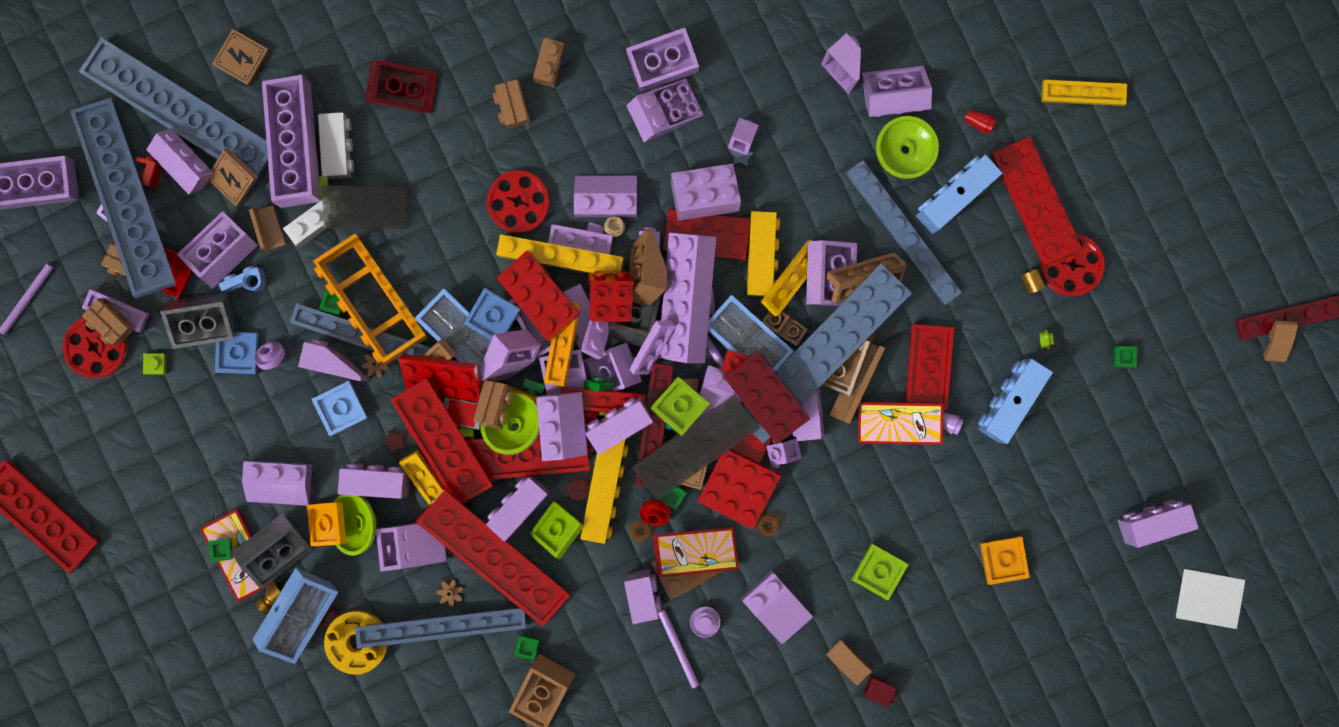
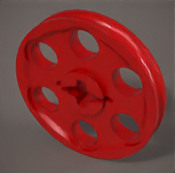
M516 170L504 173L492 183L488 191V212L493 221L508 232L526 233L532 231L544 221L548 214L550 201L547 189L539 178L529 172ZM523 177L531 179V185L528 188L520 186V180ZM505 180L511 184V188L507 192H503L499 188L500 183ZM536 193L544 195V201L541 204L533 202V196ZM521 197V200L530 206L519 205L515 207V203L510 199L514 200ZM495 200L503 202L504 207L502 210H493L492 204ZM529 212L536 213V222L528 223L526 215ZM508 216L516 217L517 223L515 226L508 227L505 220Z
M1079 234L1076 235L1083 248L1082 250L1045 266H1042L1040 262L1041 275L1045 283L1054 292L1063 296L1075 297L1088 293L1099 284L1104 274L1105 262L1100 248L1094 241ZM1088 253H1094L1097 256L1095 264H1090L1087 261ZM1072 260L1075 265L1079 266L1073 270L1066 264L1072 262ZM1049 267H1055L1058 270L1056 278H1051L1048 275ZM1085 273L1093 275L1094 281L1092 284L1084 282L1083 276ZM1066 280H1071L1074 283L1072 291L1065 290L1064 282Z
M81 318L69 327L64 336L62 349L66 363L74 372L87 378H103L115 373L126 359L128 352L127 338L119 345H107L101 340V334L97 330L93 333L90 332L85 324L86 320ZM76 333L81 336V342L78 345H74L71 341L72 336ZM93 343L99 344L97 347L98 351H92ZM113 349L119 352V358L116 361L111 360L109 356ZM77 354H81L84 358L80 366L74 362V357ZM96 362H100L103 366L102 371L98 374L93 370V365Z

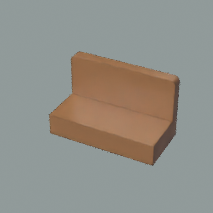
M274 205L259 210L249 209L260 249L270 251L287 246Z

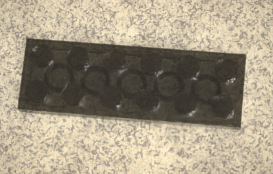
M734 393L700 417L683 437L676 434L635 463L632 468L654 498L659 500L757 431L759 426Z

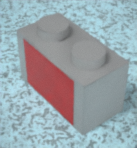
M445 397L444 405L456 425L481 430V425L473 421L478 402Z

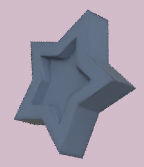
M730 149L734 156L733 165L742 163L748 166V158L754 152L748 151L746 156Z

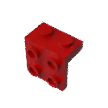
M605 271L589 273L590 320L629 322L632 318L634 283L631 274L625 271H616L615 274Z

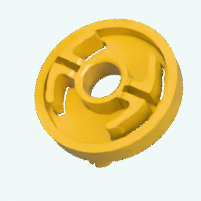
M362 610L349 611L336 618L328 627L324 639L325 652L332 665L344 673L357 675L369 672L380 664L387 653L388 645L355 649L350 643V638L356 634V626L381 624L382 621L374 614Z

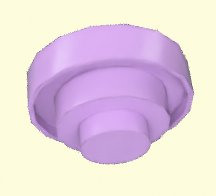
M268 342L256 351L254 361L261 369L275 368L283 360L285 350L278 342Z
M709 606L696 608L690 617L692 631L700 637L714 635L720 627L718 612Z

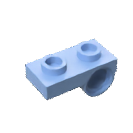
M250 266L245 268L240 275L232 274L225 277L224 281L219 283V286L223 292H231L242 286L248 290L259 292L266 286V276L263 269ZM256 276L258 284L252 287L250 281Z

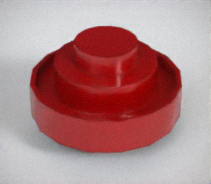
M649 500L641 506L640 517L649 525L662 526L670 519V507L659 500Z

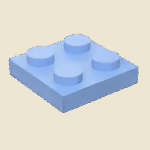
M347 381L311 399L329 436H333L368 418L351 381Z

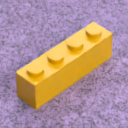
M751 211L747 296L765 297L777 281L773 280L774 272L778 271V259H774L775 251L779 250V239H775L776 230L779 231L780 218H776V212Z

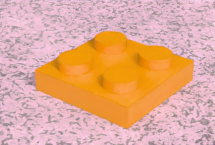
M342 502L307 505L310 545L346 544Z
M1022 536L980 543L988 585L1030 578Z

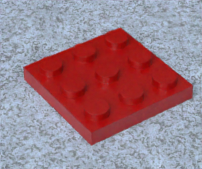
M725 446L697 502L754 529L781 477V473Z

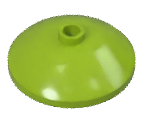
M912 116L898 117L887 123L879 133L876 141V154L881 166L889 174L902 179L917 178L925 174L934 165L939 152V143L935 131L922 119ZM902 147H907L908 153H903Z
M514 393V400L512 404H509L507 410L508 421L503 425L502 430L481 426V433L485 443L492 450L500 454L514 455L525 451L535 442L540 433L537 404L531 398L521 393ZM519 424V428L514 430V427Z
M341 494L334 502H342L346 544L335 546L344 554L351 556L359 555L366 552L374 541L376 534L375 514L371 505L363 496Z

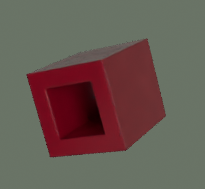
M870 674L862 694L869 700L889 707L890 702L894 703L897 691H895L896 687L894 684Z

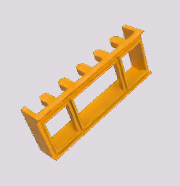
M356 233L313 260L316 265L313 268L320 279L323 277L326 279L328 284L325 287L332 296L334 294L337 295L339 301L336 303L343 313L348 311L351 316L348 319L355 330L357 328L361 330L363 335L360 338L366 346H372L374 352L371 354L378 364L383 362L387 366V364L401 356V354L428 339ZM354 247L366 267L338 284L326 265ZM370 272L399 312L373 331H370L343 292L344 289ZM403 319L415 337L387 355L375 337Z

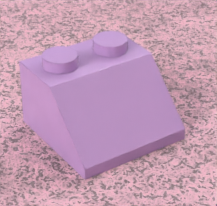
M627 343L605 350L603 357L600 359L590 357L584 360L591 379H593V376L606 377L605 380L614 382L613 390L611 391H620L642 382L640 375H633L629 370L634 359Z

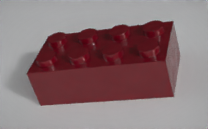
M759 349L725 373L724 379L776 445L810 420L809 412Z

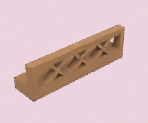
M894 252L828 271L827 279L835 286L832 301L835 304L845 301L880 264L886 267L893 275L896 274V278L902 282L907 264ZM848 288L843 294H841L843 289Z
M872 344L851 396L839 392L829 413L830 416L850 424L884 352V347Z

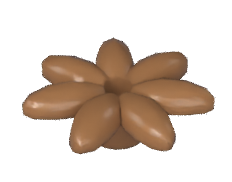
M368 354L365 355L368 362L362 364V368H369L368 376L375 372L378 377H381L380 369H389L388 366L382 364L383 362L378 364L374 357L372 358Z
M452 580L449 586L443 581L441 584L444 590L436 591L438 595L443 596L440 600L441 604L448 600L449 605L453 607L454 599L462 601L458 593L463 588H455V580Z

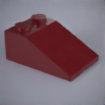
M382 60L371 61L365 103L431 114L437 72Z

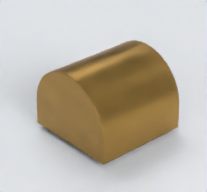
M1036 269L1020 276L1029 295L1045 288L1041 276Z

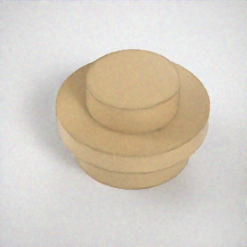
M613 216L605 221L604 230L608 235L618 237L624 232L625 224L621 218Z

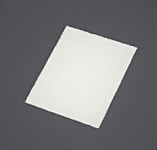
M1184 569L1176 618L1237 629L1245 580Z

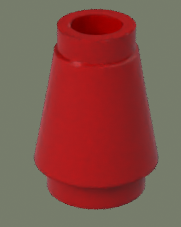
M969 109L964 121L981 133L990 135L997 119L993 118V115Z

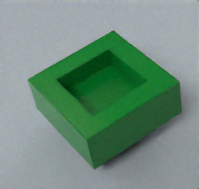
M325 290L319 310L340 316L342 310L336 303L339 301L337 295L334 294L332 296L328 290Z
M1114 346L1113 367H1137V347Z
M593 376V379L584 380V389L596 392L613 390L614 382L605 380L606 377Z
M527 378L524 381L523 386L527 388L526 392L536 396L539 393L544 394L546 390L545 385Z
M669 481L658 499L676 510L687 492Z
M232 538L208 541L210 562L233 559L231 554L233 551Z
M519 634L514 656L535 661L540 639Z

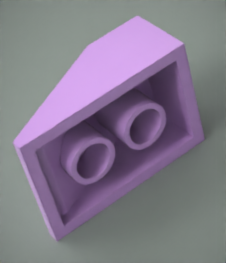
M311 339V343L304 342L298 367L357 381H369V376L335 348L328 347V342Z
M708 365L699 395L709 402L710 406L689 430L729 441L742 400L724 379L727 371Z
M772 570L741 597L744 604L781 644H784L813 618L809 611Z

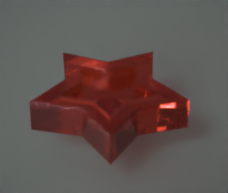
M389 430L388 439L382 443L389 446L391 454L398 448H406L403 443L404 434L397 435Z

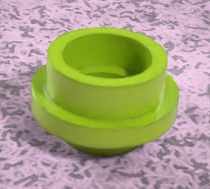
M1044 329V332H1039L1041 349L1047 348V350H1050V345H1054L1053 334L1048 333V329Z

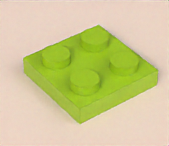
M677 377L651 406L650 410L683 437L710 406V403Z
M553 501L529 535L555 558L561 559L584 525L559 503Z
M871 543L851 580L889 600L909 564Z

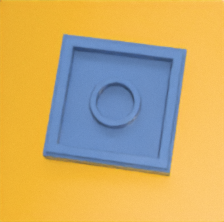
M484 288L463 324L491 340L494 334L509 332L521 308Z
M234 332V340L216 342L215 373L258 374V366L254 361V356L259 349L260 333Z

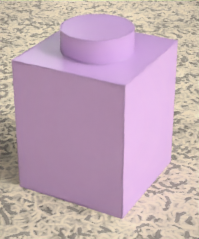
M739 118L728 148L747 156L759 125Z

